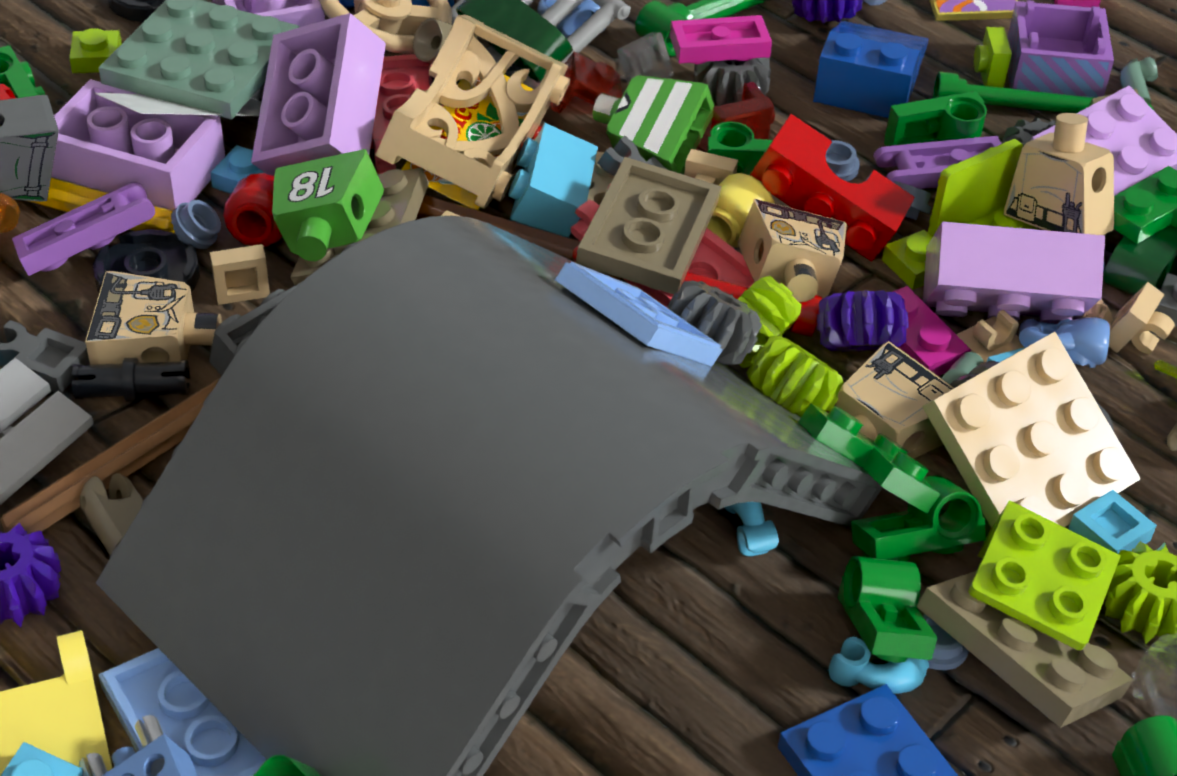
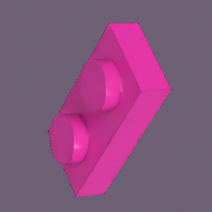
M762 15L671 21L670 38L679 63L703 64L708 61L723 60L748 61L753 58H768L771 55L772 40Z
M908 286L892 291L905 299V309L908 312L909 328L906 329V342L898 347L937 376L945 374L961 355L971 351Z

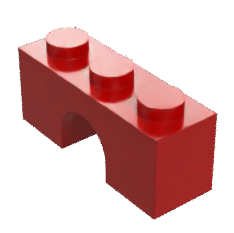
M790 114L750 175L761 181L765 189L793 209L846 222L845 244L872 262L897 232L915 197L876 170H873L863 183H850L839 178L830 169L826 161V151L832 141Z

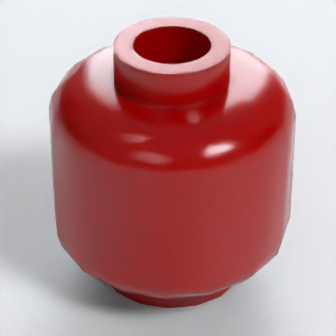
M256 173L241 179L225 202L223 217L226 228L235 239L244 245L254 246L263 244V247H268L279 241L282 237L272 214L273 175Z

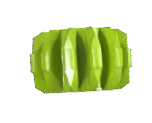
M771 276L762 277L755 281L737 299L746 303L748 308L756 311L762 324L756 336L758 340L751 353H747L742 363L739 364L742 368L752 365V358L760 346L763 347L770 336H783L798 319L801 312L802 304L792 296L794 293L783 283L779 284Z
M770 336L763 347L760 346L752 358V365L746 372L754 387L762 391L764 395L774 400L778 405L783 406L799 417H802L810 403L825 412H830L837 403L838 393L844 384L841 375L799 345L782 336Z
M1140 541L1131 551L1121 550L1119 552L1121 557L1105 596V616L1121 619V633L1131 630L1142 633L1145 644L1157 635L1171 646L1177 639V556L1169 553L1165 542L1158 549L1152 550Z

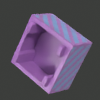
M1016 1L1007 36L1012 52L1008 68L1009 88L1093 98L1104 96L1114 63L1106 10L1096 6L1090 8L1034 3V1Z

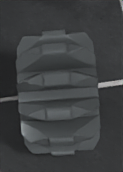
M753 58L748 61H708L703 64H695L693 82L708 85L713 103L717 105L719 112L725 108L732 109L736 113L742 107L755 109L757 102L764 101L766 93L769 91L771 72L769 58Z
M684 281L679 291L674 293L667 306L672 312L721 345L720 348L723 351L716 361L723 365L741 364L746 354L751 353L758 340L756 336L762 324L757 312L748 308L746 303L737 300L731 294L721 291L716 286L711 287L702 281Z

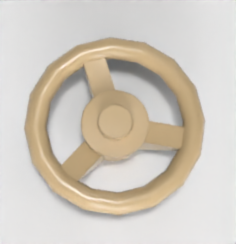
M319 0L324 13L329 18L350 13L338 0ZM354 0L355 15L353 16L386 43L385 51L415 54L413 49L415 35L413 34L416 33L420 24L430 18L452 24L453 13L448 0H427L431 7L412 5L411 0Z

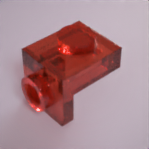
M573 51L564 63L568 65L564 76L570 79L569 86L559 105L551 102V110L561 113L574 96L592 105L595 104L598 96L602 93L622 98L620 74L604 62L596 63Z
M754 82L744 83L742 101L713 107L711 130L715 125L722 122H739L748 126L753 131L754 139L769 140L770 126L775 120L773 103L769 97L761 92Z

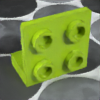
M1012 139L945 168L938 179V188L932 215L929 220L928 233L933 237L942 221L1039 230L1035 226L1004 215V208L1023 144L1016 139Z
M1009 500L988 533L986 540H984L978 554L982 560L968 592L970 596L1076 650H1082L1090 639L1121 555Z

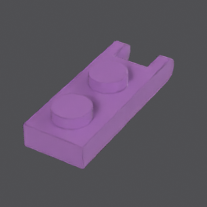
M998 136L884 146L874 152V159L879 167H898L899 170L891 171L886 176L893 183L897 181L918 189L938 188V179L945 168L1002 143Z
M132 182L13 237L12 240L17 255L28 276L39 271L48 272L57 269L69 257L86 249L104 247L116 235L150 220L155 214V208L152 202L146 198L147 193L143 185L138 182Z

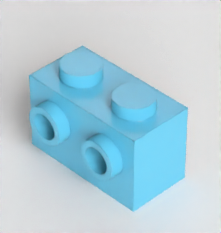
M544 123L536 139L533 140L528 137L519 152L516 165L523 168L518 170L508 193V197L515 199L510 220L569 237L571 227L580 219L575 214V211L588 198L598 146Z

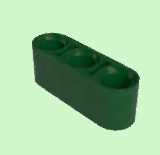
M465 0L456 8L458 15H468L484 23V25L557 61L562 62L573 51L569 41L552 23L521 0ZM489 42V46L502 56L506 53V49ZM519 57L513 63L520 66L521 69H529L528 76L537 83H540L545 76L546 69L522 57Z
M1169 225L1138 244L1124 236L1107 263L1103 274V283L1133 296L1147 282L1160 291L1167 273L1172 274L1177 267V228Z

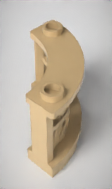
M457 15L440 52L429 69V75L435 80L426 91L417 88L412 96L400 108L394 111L375 156L391 164H395L403 158L478 195L475 205L483 209L493 199L501 202L513 180L514 175L511 173L516 167V161L525 140L528 137L532 139L550 103L559 105L570 83V79L564 76L568 65L500 33L468 15ZM478 36L507 50L497 63L487 49L477 40ZM519 57L546 69L545 76L540 85L532 91H526L521 86L527 80L529 69H521L515 72L508 81L504 77L506 71ZM479 77L482 82L473 88ZM465 79L469 81L471 88L470 90H462L457 86L456 82ZM490 94L499 117L501 134L484 140L457 141V124L452 115L441 105L454 108L470 107L479 103ZM517 112H528L521 126L519 127ZM430 126L442 128L446 133L447 139L441 138L442 129L434 130Z

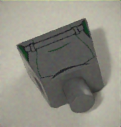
M48 95L0 100V198L38 202L47 201L59 133Z

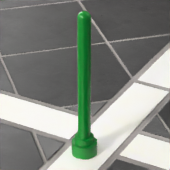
M940 71L935 78L932 97L938 98L977 91L986 105L1059 113H1078L1088 108L1093 98L967 84L966 79L959 78L957 73Z

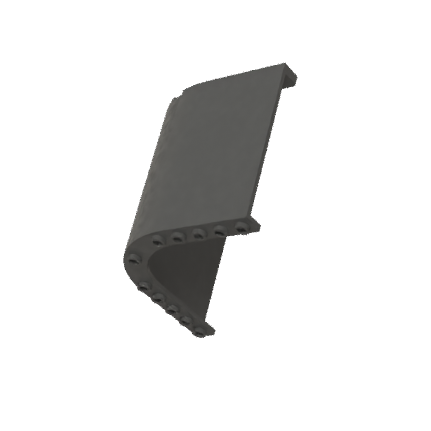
M452 215L434 216L399 224L382 230L360 242L348 245L339 255L329 260L301 282L268 314L251 335L239 343L235 351V357L213 391L206 397L201 411L182 442L175 448L171 460L151 493L144 499L140 511L123 539L111 553L110 560L96 581V584L266 759L274 755H285L313 767L322 776H483L575 636L599 605L621 582L620 574L615 570L640 546L651 554L669 538L692 523L694 517L693 509L708 502L718 510L737 503H764L852 527L851 521L863 518L883 487L861 466L815 440L798 422L800 417L764 395L750 381L729 366L715 361L711 367L649 347L555 281L564 264L574 261L474 218Z

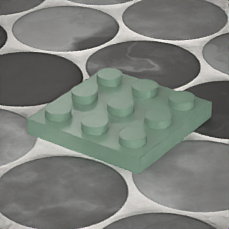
M165 0L98 67L101 84L222 114L217 116L233 119L266 80L273 35L299 28V25L280 21L271 16H261L237 10L229 5H218L203 0Z

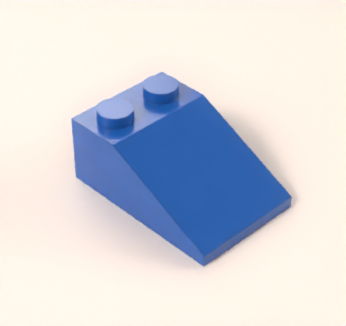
M842 21L829 32L820 55L813 102L889 118L891 105L909 103L929 38Z

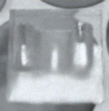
M661 32L649 33L617 49L619 58L613 60L619 78H626L628 85L631 79L638 75L666 79L675 75Z

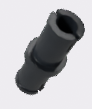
M135 357L124 358L122 364H74L72 369V376H78V380H72V390L75 399L124 396L127 402L139 401L141 396L189 395L191 384L186 383V379H191L188 360L139 363L138 358Z

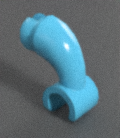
M745 502L724 507L732 514L737 513L743 522V525L737 528V543L742 555L756 556L765 554L778 545L779 539L776 527L771 520L765 521L761 503Z
M854 636L847 638L843 642L840 654L837 653L832 656L829 665V675L835 683L842 686L850 687L861 683L874 690L887 684L894 694L910 692L923 683L926 670L929 668V662L925 659L908 658L907 661L901 663L869 662L871 652L862 639Z

